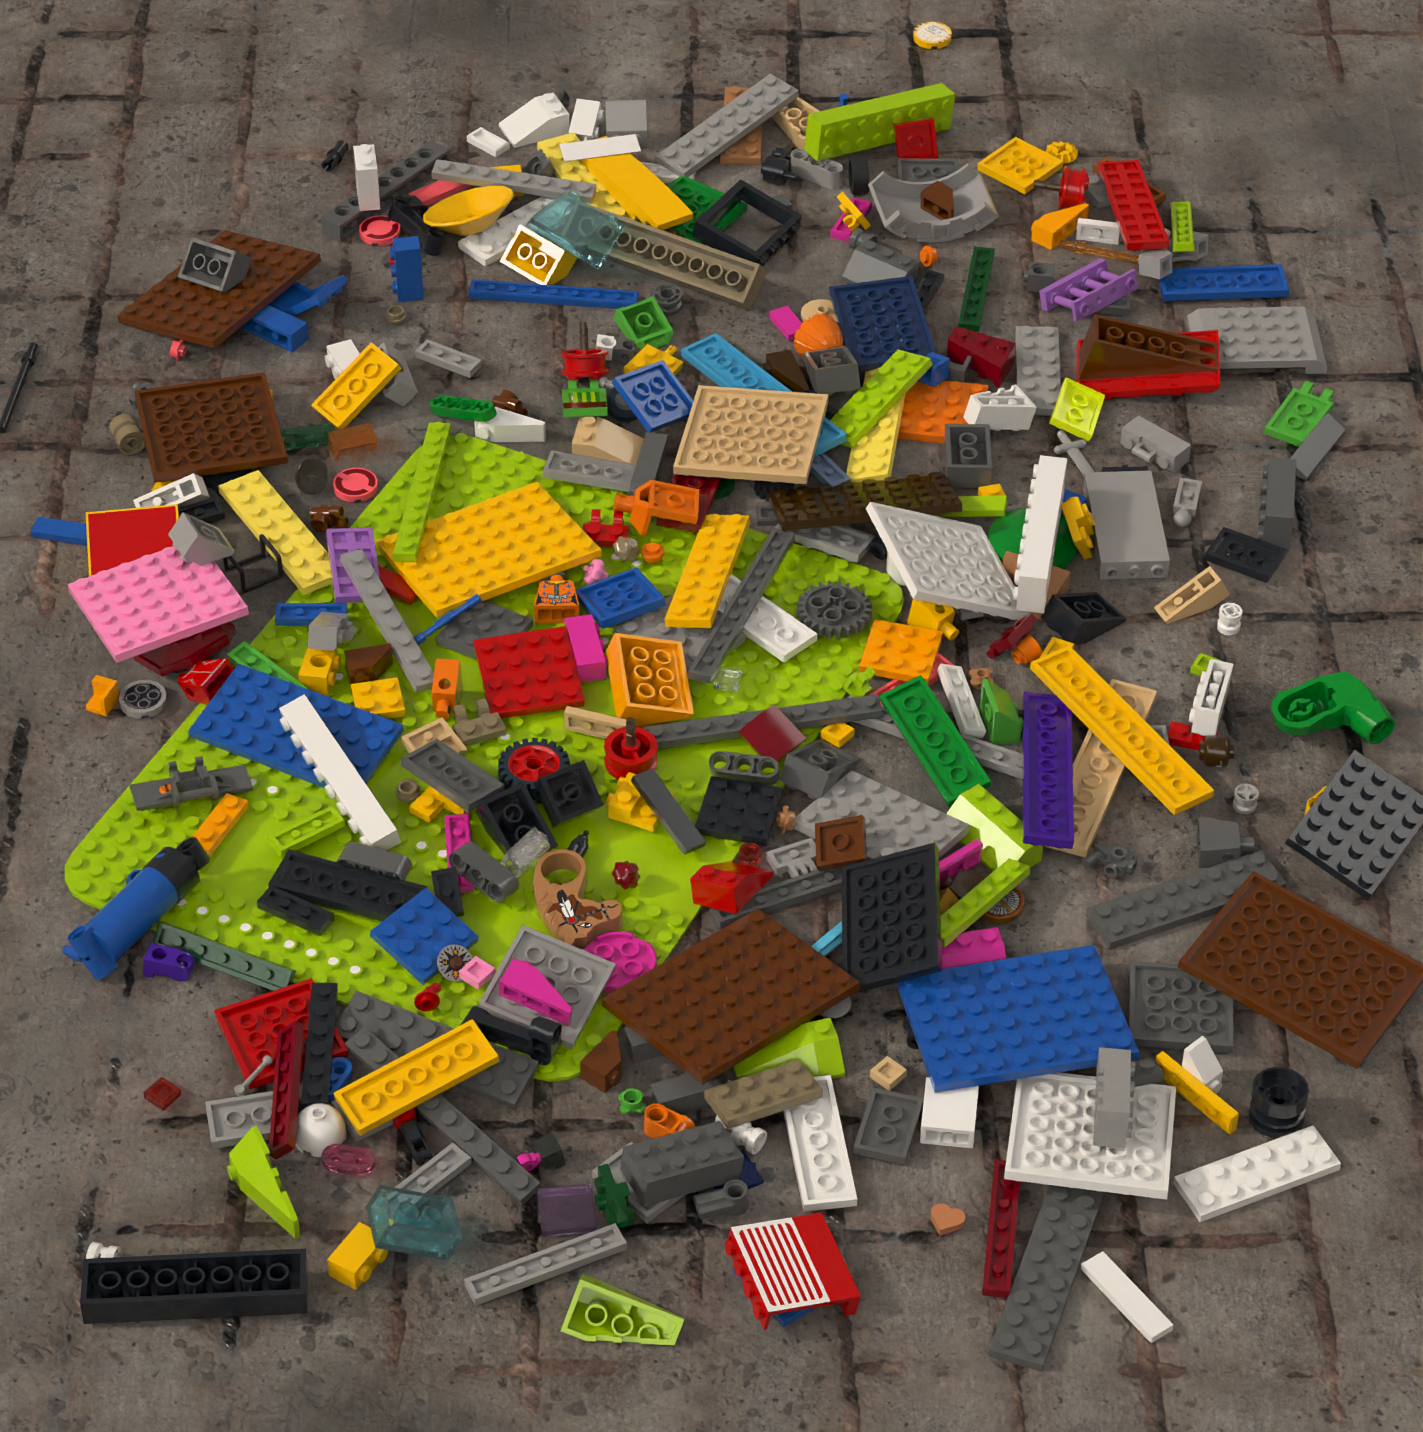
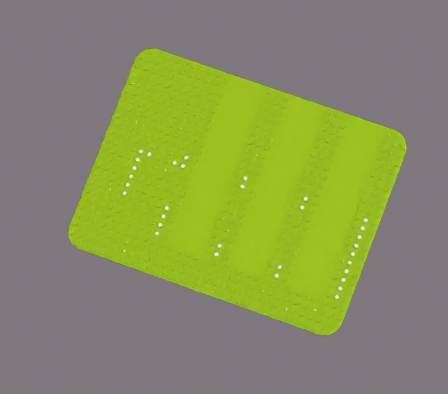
M464 433L450 435L428 520L439 518L447 513L461 510L469 505H474L489 498L505 494L508 491L524 487L527 484L538 482L583 530V523L591 522L592 509H601V524L613 525L615 495L620 493L629 496V492L544 478L542 475L546 460L476 437L467 436ZM422 446L410 456L350 528H373L374 542L387 535L399 532ZM624 512L623 526H629L628 537L637 541L640 554L635 558L634 562H622L615 555L614 548L599 547L602 557L597 559L603 561L608 577L637 567L664 598L669 597L676 591L698 533L657 526V517L651 516L646 536H641L630 522V514ZM748 528L732 571L733 576L740 581L743 580L769 534ZM375 542L378 565L398 574L376 548ZM655 542L663 546L664 556L659 562L648 563L644 560L641 549L645 544ZM793 543L762 596L799 621V618H797V601H799L800 595H804V590L811 591V585L818 588L819 582L828 585V581H831L833 585H836L840 581L842 586L850 583L849 588L858 586V592L864 590L865 596L870 597L869 602L872 603V619H870V624L865 625L864 631L858 629V635L850 633V638L841 635L840 640L836 636H832L831 640H828V635L819 638V633L816 632L817 641L786 662H782L746 636L745 643L728 653L711 684L688 678L694 711L693 717L647 726L766 710L774 704L778 708L844 699L848 692L843 687L850 675L856 671L859 673V664L874 619L896 623L900 617L904 606L901 587L886 573H881L877 570ZM593 560L564 571L565 580H571L574 583L575 590L588 585L584 582L586 570H583L585 565L588 566ZM541 580L485 600L532 618L533 627L529 631L565 626L564 623H535L534 603ZM333 583L305 595L297 589L286 603H335ZM389 595L413 638L419 633L426 631L434 625L435 621L441 618H436L420 598L412 605H409ZM364 602L347 603V614H350L349 621L353 622V626L357 628V633L351 640H344V644H340L337 647V654L341 656V666L339 670L335 671V685L331 686L328 695H325L351 706H354L345 667L344 651L387 644ZM579 603V616L590 615ZM274 615L250 645L299 681L298 674L308 647L309 626H276ZM626 621L610 628L602 629L600 627L599 639L604 641V655H606V650L614 636V628ZM444 626L428 636L426 641L418 646L433 672L436 659L460 660L463 689L459 705L463 704L468 720L479 718L476 714L478 709L476 700L485 698L477 660L436 644V637L446 627ZM392 652L393 664L378 680L398 677L406 717L389 720L403 724L404 731L366 785L397 829L401 841L400 844L387 851L404 855L412 862V868L405 881L427 886V889L435 896L431 871L448 868L444 815L457 814L443 809L428 823L410 814L409 806L414 801L403 802L396 796V788L403 780L415 781L420 787L421 794L429 787L428 784L401 766V758L409 754L401 743V737L439 718L436 717V712L433 710L432 688L416 693ZM606 669V679L580 683L585 704L575 708L616 717L609 669ZM445 680V683H444V684H451V683H450L448 680ZM199 703L130 785L170 778L168 762L176 761L179 772L192 771L195 765V757L202 756L203 766L207 767V771L245 765L253 790L234 794V796L248 800L249 808L211 855L209 862L198 872L200 876L199 884L184 899L174 905L150 930L156 932L159 922H166L294 969L296 973L292 985L311 978L314 983H338L337 1003L347 1006L354 993L359 991L451 1028L459 1027L470 1009L479 1004L491 980L478 990L465 981L453 982L447 980L439 972L422 985L370 937V931L382 921L312 903L334 913L335 920L321 936H318L257 908V900L269 888L268 883L283 860L269 844L268 836L329 806H333L341 815L336 806L338 801L336 798L331 799L323 787L190 737L188 730L207 706L206 704ZM565 709L502 718L501 720L506 728V735L467 746V755L463 757L498 781V761L501 758V753L503 751L506 752V747L509 745L513 747V743L516 741L522 744V739L526 738L529 742H532V738H538V742H541L542 738L547 739L548 744L551 741L556 742V746H562L563 751L567 752L570 765L584 760L604 805L597 811L553 828L543 804H536V800H533L558 844V847L550 851L558 849L567 850L574 838L583 834L585 830L589 831V848L583 858L587 873V889L583 899L593 900L596 903H601L605 900L618 901L622 907L623 926L619 931L633 933V936L646 943L649 942L655 950L657 966L667 961L703 908L701 905L693 904L690 878L703 865L728 861L734 862L746 843L702 836L706 841L705 846L684 855L661 822H659L654 832L608 818L606 800L610 793H616L618 780L611 776L605 768L604 738L565 730ZM450 714L448 719H444L452 730V725L456 724L454 721L456 714ZM825 726L798 729L807 740L797 749L816 741ZM742 737L657 750L658 765L655 772L669 792L673 793V797L694 826L710 777L712 776L709 767L710 756L716 751L758 755ZM787 755L778 762L780 775ZM717 762L714 767L722 769L726 766V763ZM741 765L738 770L746 772L750 769V766ZM769 767L765 768L762 773L770 775L775 770ZM778 780L775 784L769 786L784 788L786 783ZM128 786L71 853L65 864V884L75 898L101 910L126 886V880L132 871L142 870L164 847L168 846L176 849L184 840L191 838L223 797H219L215 801H212L211 797L183 801L176 808H173L172 805L137 811L130 787ZM477 808L468 813L471 842L475 843L511 871L519 881L518 890L502 902L491 900L475 886L474 892L461 893L465 916L458 918L479 936L478 942L469 948L468 951L473 958L477 956L493 966L497 971L522 925L553 937L538 915L533 888V876L537 862L546 853L514 867L485 831L475 812ZM345 815L342 816L345 820L344 828L296 852L336 862L347 843L356 842L361 844L359 840L361 835L359 832L354 834L348 824L350 819ZM628 861L638 866L640 879L636 888L623 889L615 883V878L611 872L616 862ZM560 869L549 873L545 879L550 884L562 885L577 878L578 874L571 870ZM438 983L441 986V991L437 993L440 998L438 1007L428 1012L418 1010L414 1004L416 995L422 992L425 987ZM602 993L573 1049L561 1045L550 1064L540 1065L533 1079L553 1082L570 1080L581 1075L580 1061L612 1030L617 1033L619 1032L624 1023L602 1007L601 998L608 995L607 993ZM488 1041L505 1049L511 1050L513 1052L531 1058L530 1055H527L525 1053Z

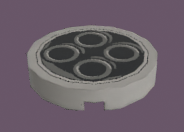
M139 680L131 682L122 689L119 694V704L122 712L127 716L141 719L142 716L147 715L153 717L162 712L166 707L167 694L164 687L158 682Z

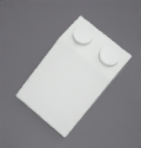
M554 92L546 93L533 98L499 123V127L512 146L516 148L568 134L570 128L569 113Z

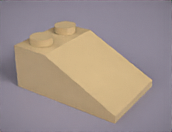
M579 417L572 441V454L636 465L644 438L600 417Z

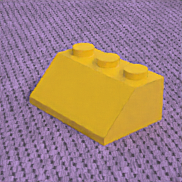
M519 225L500 262L537 284L554 285L568 276L577 256L536 232Z

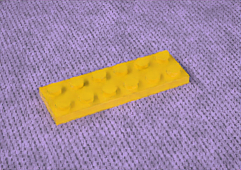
M472 1019L334 1092V1097L359 1136L498 1063L499 1056Z

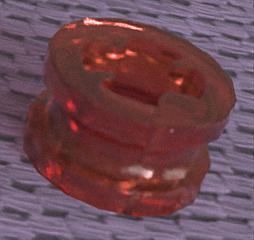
M755 843L741 845L739 848V862L741 864L757 866L761 861V848Z

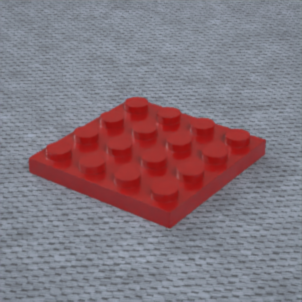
M566 626L473 640L485 699L491 714L498 712L502 719L566 709L567 706L574 708L584 706L585 700Z
M312 978L214 1010L215 1018L245 1080L263 1062L264 1056L269 1055L273 1058L272 1064L266 1066L248 1085L249 1090L274 1082L278 1032L296 1020L304 1025L301 1072H304L311 986L314 983ZM335 1026L333 1058L348 1057V1050Z

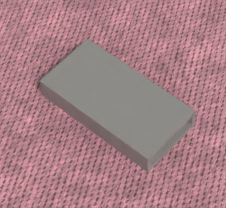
M1152 471L1085 472L1083 493L1084 497H1087V507L1089 512L1092 513L1096 524L1092 526L1094 535L1091 536L1099 580L1168 578L1170 559Z

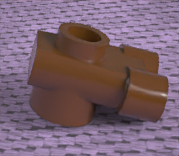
M503 390L500 396L495 395L492 398L491 402L497 408L524 416L528 415V410L522 407V401L518 400V397L508 390Z
M323 504L321 507H315L310 510V517L312 519L310 524L317 531L324 532L329 526H335L336 528L348 527L349 519L344 515L343 506L332 505L330 507Z

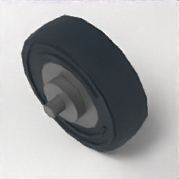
M613 387L607 395V411L611 417L620 422H632L638 419L616 388Z

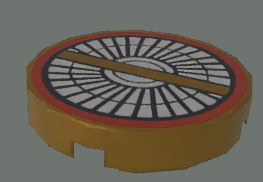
M1015 887L984 913L982 919L994 924H1007L1016 917L1018 919L1024 910L1023 894Z

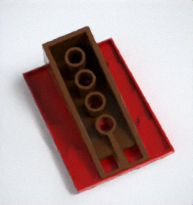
M1094 314L1085 339H1079L1077 343V382L1104 394V400H1111L1112 397L1211 393L1220 387L1218 330L1173 333Z

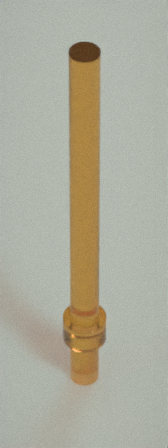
M1061 239L1059 244L1060 248L1074 250L1078 254L1088 253L1138 264L1139 260L1137 255L1086 245V242L1082 241L1072 242ZM1172 263V268H1183V265Z

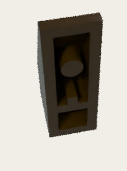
M792 350L766 354V363H763V370L792 392L810 390Z

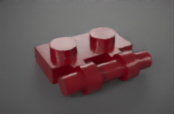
M1030 613L1019 619L1013 626L1007 628L1001 634V638L995 640L990 645L987 656L990 659H994L1006 649L1009 651L1015 649L1020 644L1019 639L1026 637L1032 632L1031 626L1037 621L1036 617Z

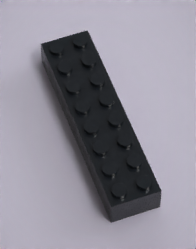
M306 1248L83 1259L80 1297L83 1323L97 1324L307 1314L308 1260Z

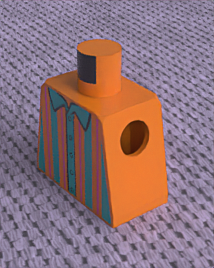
M436 659L432 684L433 710L436 712L437 718L443 717V719H448L450 714H455L453 707L460 704L463 689L460 660ZM445 680H448L451 684H444Z

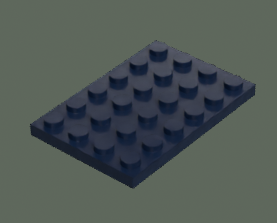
M912 276L829 287V295L837 323L842 332L843 344L857 361L859 372L880 368L898 349L927 357L931 352L936 353Z

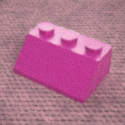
M998 927L962 932L950 944L942 947V969L1006 959L1005 947Z

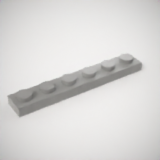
M616 1223L468 1277L464 1279V1286L474 1305L477 1306L627 1250V1242Z

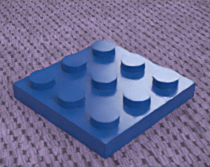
M663 360L615 377L612 381L613 386L647 432H654L689 417L693 399Z
M637 567L575 590L578 602L589 614H592L593 619L602 629L613 627L620 622L635 619L639 615L654 612L658 608L666 606L663 595Z
M427 888L370 931V937L422 985L439 973L437 957L444 947L456 944L468 950L478 942L479 938L474 931Z

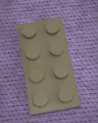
M799 1059L704 1090V1099L727 1129L823 1097V1088Z

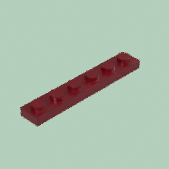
M297 1020L280 1030L277 1038L269 1140V1156L275 1160L290 1153L295 1149L304 1030V1025Z
M995 1159L982 1295L1008 1298L1011 1289L1020 1181L1004 1179L1006 1160Z

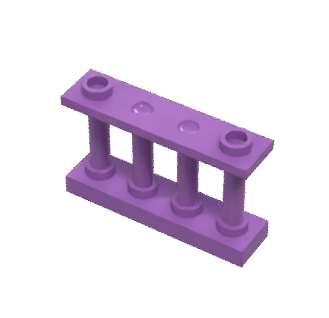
M1099 258L1040 290L1042 310L1048 312L1062 305L1072 309L1073 320L1078 322L1137 290L1136 270L1132 269L1119 276L1108 272L1107 261Z

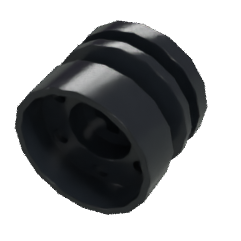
M1271 1067L1262 1070L1256 1075L1252 1085V1099L1249 1108V1122L1255 1130L1268 1137L1280 1138L1302 1129L1309 1094L1308 1083L1304 1077L1296 1071L1285 1067Z

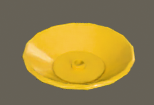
M485 186L456 193L431 206L423 215L424 223L459 236L482 232L495 223L514 198L513 190L505 186Z

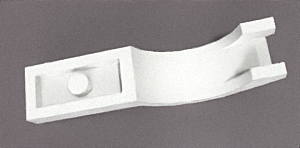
M1078 218L1076 240L1116 245L1123 241L1116 222ZM1165 228L1167 236L1170 238L1171 231Z

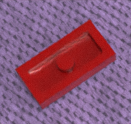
M1171 721L1167 733L1169 745L1197 751L1200 748V741H1204L1206 736L1191 732L1192 725Z

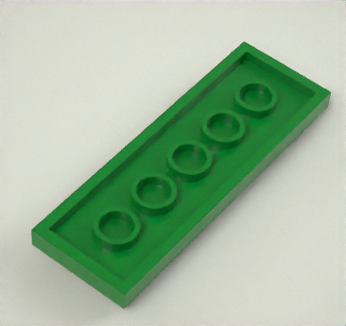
M922 675L879 695L880 702L948 807L954 804L960 794L978 784L984 789L991 787V780Z

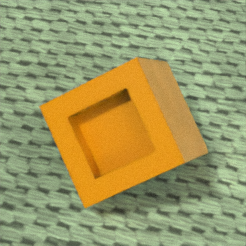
M96 675L92 680L94 695L86 704V710L107 716L119 700L118 682Z

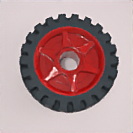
M527 738L522 739V744L516 741L513 743V747L509 745L506 747V752L503 751L501 753V758L498 761L499 781L504 784V790L523 782L532 799L536 800V804L542 802L534 782L545 775L570 766V760L567 752L563 751L562 746H556V742L551 741L548 744L547 739L543 738L541 742H538V738H532V742H529Z

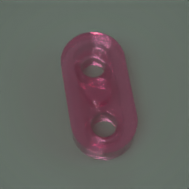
M333 1144L327 1146L322 1151L323 1167L331 1172L364 1176L370 1174L375 1168L374 1154L366 1148Z

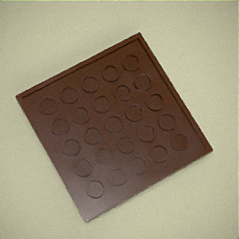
M265 372L134 391L154 483L182 479L193 473L198 476L288 463Z

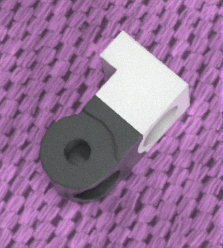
M601 334L597 335L596 348L606 349L609 353L605 356V360L627 364L635 357L636 345L632 340Z

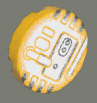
M924 22L914 28V42L926 49H932V47L941 49L948 46L951 42L952 31L947 25L939 22Z

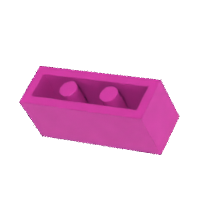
M592 614L564 618L580 683L606 679L608 662L607 656L603 654L605 653L604 641L599 639V624L594 623Z

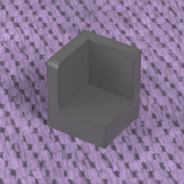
M967 356L963 365L950 362L949 378L944 381L966 383L971 374L972 357Z

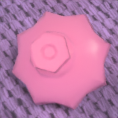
M594 558L588 566L585 565L583 570H586L584 582L588 585L608 578L603 561Z

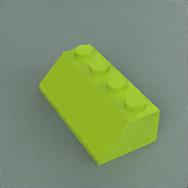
M980 784L960 794L946 813L969 824V833L959 843L964 847L976 839L982 842L981 863L990 871H995L1009 858L1030 867L1042 861L1043 846L1024 844L1023 822Z

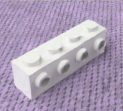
M1210 659L1207 671H1202L1193 708H1191L1189 722L1193 723L1191 732L1201 736H1216L1230 686L1233 663Z

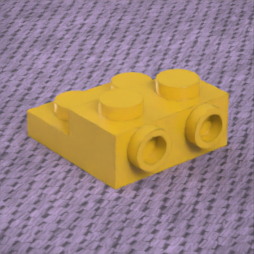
M1077 496L1071 497L1066 502L1061 503V507L1073 542L1083 559L1086 560L1093 557L1090 549L1094 546L1090 536L1094 535L1092 526L1096 524L1086 503L1081 504Z
M628 772L625 778H619L616 793H610L607 797L608 818L654 832L660 821L631 782L632 777L637 774Z

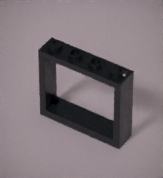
M740 179L695 221L692 236L711 248L764 266L771 256L774 257L782 245L785 246L793 235H797L798 230L801 228L800 221L802 215ZM741 200L783 225L757 251L752 250L714 227Z

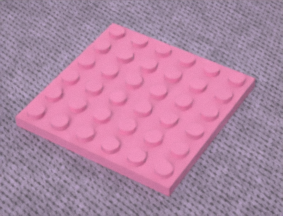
M174 546L164 548L162 551L151 555H144L137 560L122 563L112 569L100 571L95 575L67 584L70 594L116 663L249 615L248 606L215 561L202 566L194 562L192 564L187 563L180 557V552Z

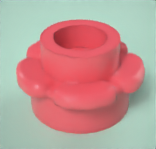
M174 340L171 345L170 357L176 358L177 361H179L180 357L184 358L186 355L187 345H183V340Z

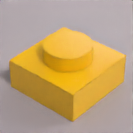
M1000 483L978 487L979 496H1006Z
M845 723L827 725L821 730V738L838 748L855 736V728Z

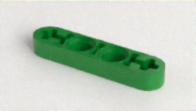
M441 395L429 402V406L436 416L486 422L497 415L495 406L491 401Z

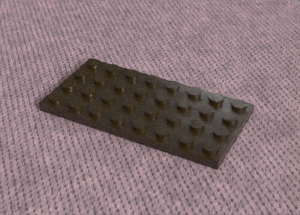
M931 472L927 476L911 474L907 478L899 479L897 477H886L880 481L866 479L862 483L846 481L836 486H831L830 484H821L815 488L800 486L796 490L776 489L774 493H768L769 504L782 531L872 522L866 510L870 502L928 515L962 512L961 500L945 474L940 472Z

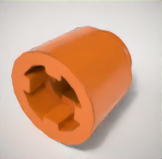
M1027 635L1013 649L1011 656L1017 664L1026 665L1039 659L1042 650L1038 642L1032 636Z

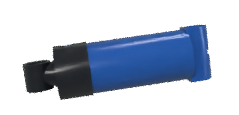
M191 837L180 843L176 849L167 846L160 850L84 926L78 925L68 935L67 940L70 945L63 947V954L68 955L73 961L83 962L96 980L110 974L118 966L116 962L174 905L184 899L199 884L200 876L198 870L203 868L210 860L209 855L196 837Z

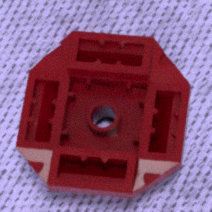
M230 622L221 624L134 656V660L161 677L170 674L171 671L186 669L229 645L236 634L235 625Z

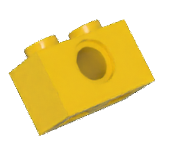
M307 647L298 674L299 682L306 686L308 690L328 695L330 687L335 685V671L339 670L341 666V656H338L337 649L332 651L310 649Z

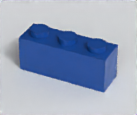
M418 236L392 239L393 247L389 248L390 260H394V264L390 265L391 276L395 277V281L392 282L393 294H397L398 302L424 300L421 248Z
M267 305L242 326L243 330L290 352L295 351L308 340L307 322L270 305Z

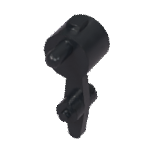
M788 144L784 149L777 147L776 151H772V156L774 157L768 156L761 165L763 181L784 185L786 180L797 181L799 179L797 173L789 172L791 152L795 149V144Z

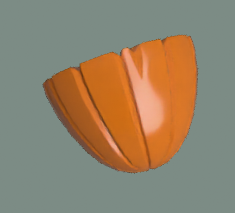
M823 313L813 315L812 318H808L809 320H805L799 326L800 329H797L794 336L796 352L803 358V352L843 346V337L839 325L831 316Z

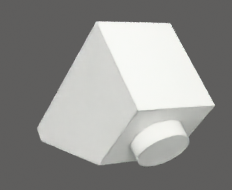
M1201 1036L1184 1049L1182 1067L1217 1094L1222 1087L1223 1070L1207 1039Z

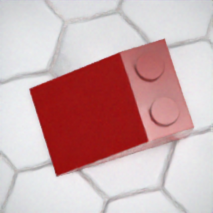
M733 861L703 865L690 878L693 904L737 914L774 876V871Z

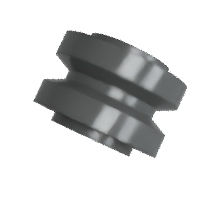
M662 283L653 289L652 296H654L665 316L675 315L682 309V291L679 286L673 283Z

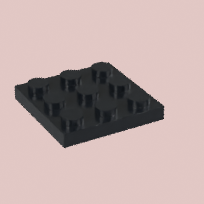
M711 776L695 827L702 836L767 846L782 798L783 788Z

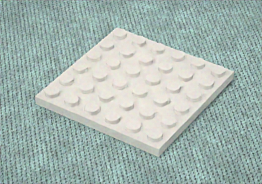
M874 502L868 504L866 510L871 521L874 523L913 599L933 602L937 605L952 606L956 609H967L976 613L982 612L992 616L1006 617L1011 620H1019L1030 614L1026 611L1016 610L1017 601L1013 600L1014 584L981 526Z
M1058 1072L1017 1079L1004 1179L1167 1200L1176 1098L1175 1086L1147 1084L1134 1087V1096L1130 1097V1101L1134 1102L1133 1117H1129V1122H1133L1132 1138L1126 1139L1124 1149L1093 1146L1096 1077Z

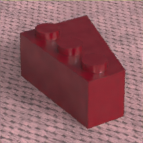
M955 327L948 338L947 357L950 358V361L963 365L967 356H971V369L978 373V377L992 380L994 386L1000 388L1015 363L1016 343L960 327Z

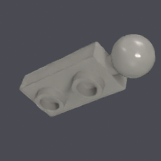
M1186 478L1179 479L1173 506V513H1175L1173 520L1178 527H1187L1191 523V516H1195L1202 481Z

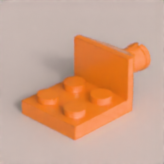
M649 480L635 489L634 496L616 493L613 511L629 513L630 522L641 536H646L651 516L696 524L699 510V489Z

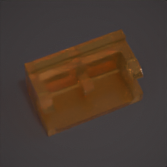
M371 423L328 432V448L334 460L338 459L337 454L341 451L370 445L372 451L377 450L376 445H378V441Z

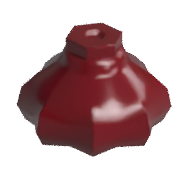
M628 861L616 862L611 872L615 878V883L623 889L636 888L640 879L638 866Z

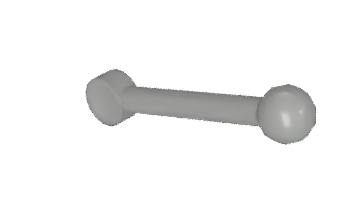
M264 1056L263 1062L242 1085L235 1086V1095L243 1096L245 1094V1088L266 1066L272 1064L273 1058L271 1056Z

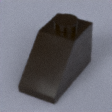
M987 870L958 871L951 877L947 875L940 882V891L949 888L960 900L991 873Z

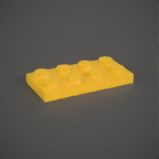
M371 342L311 406L342 431L402 368Z

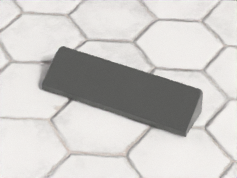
M1329 413L1324 415L1290 457V459H1296V476L1307 480L1345 433L1346 429Z

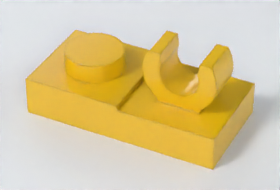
M841 192L837 199L841 203L839 208L846 215L843 222L852 232L859 227V224L865 230L871 225L864 215Z

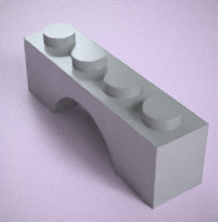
M1193 231L1194 251L1173 252L1171 238L1169 239V248H1162L1160 250L1149 249L1139 254V274L1162 279L1172 273L1173 262L1182 260L1196 261L1208 255V234Z

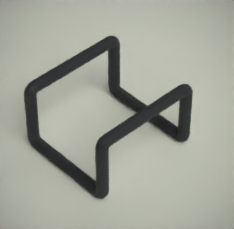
M263 534L259 535L261 553L238 562L232 555L223 558L226 570L236 568L239 571L243 592L250 591L283 576L281 556ZM266 544L277 558L278 574L246 587L245 575L241 565L263 557ZM228 559L232 562L231 565H228Z

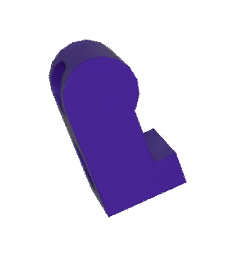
M150 943L143 959V976L153 978L157 974L170 977L176 981H186L195 964V958L185 951Z

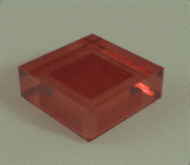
M163 1077L159 1078L143 1092L144 1099L162 1111L182 1095L180 1088Z

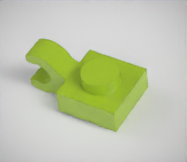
M868 666L863 673L856 671L850 675L843 688L850 696H867L872 690L868 682L875 676L876 672L871 666Z

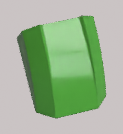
M654 296L633 305L616 309L613 317L627 339L632 340L636 347L641 350L647 344L655 348L667 345L674 333Z

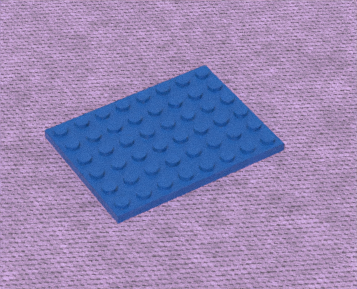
M1095 945L945 968L941 972L896 983L935 1093L1097 1066L1099 1047L1131 1050V1061L1139 1059V1050Z

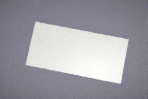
M636 134L559 144L564 161L641 151Z

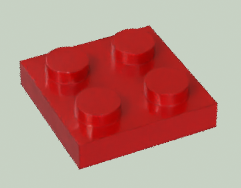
M934 118L893 124L897 158L939 159Z

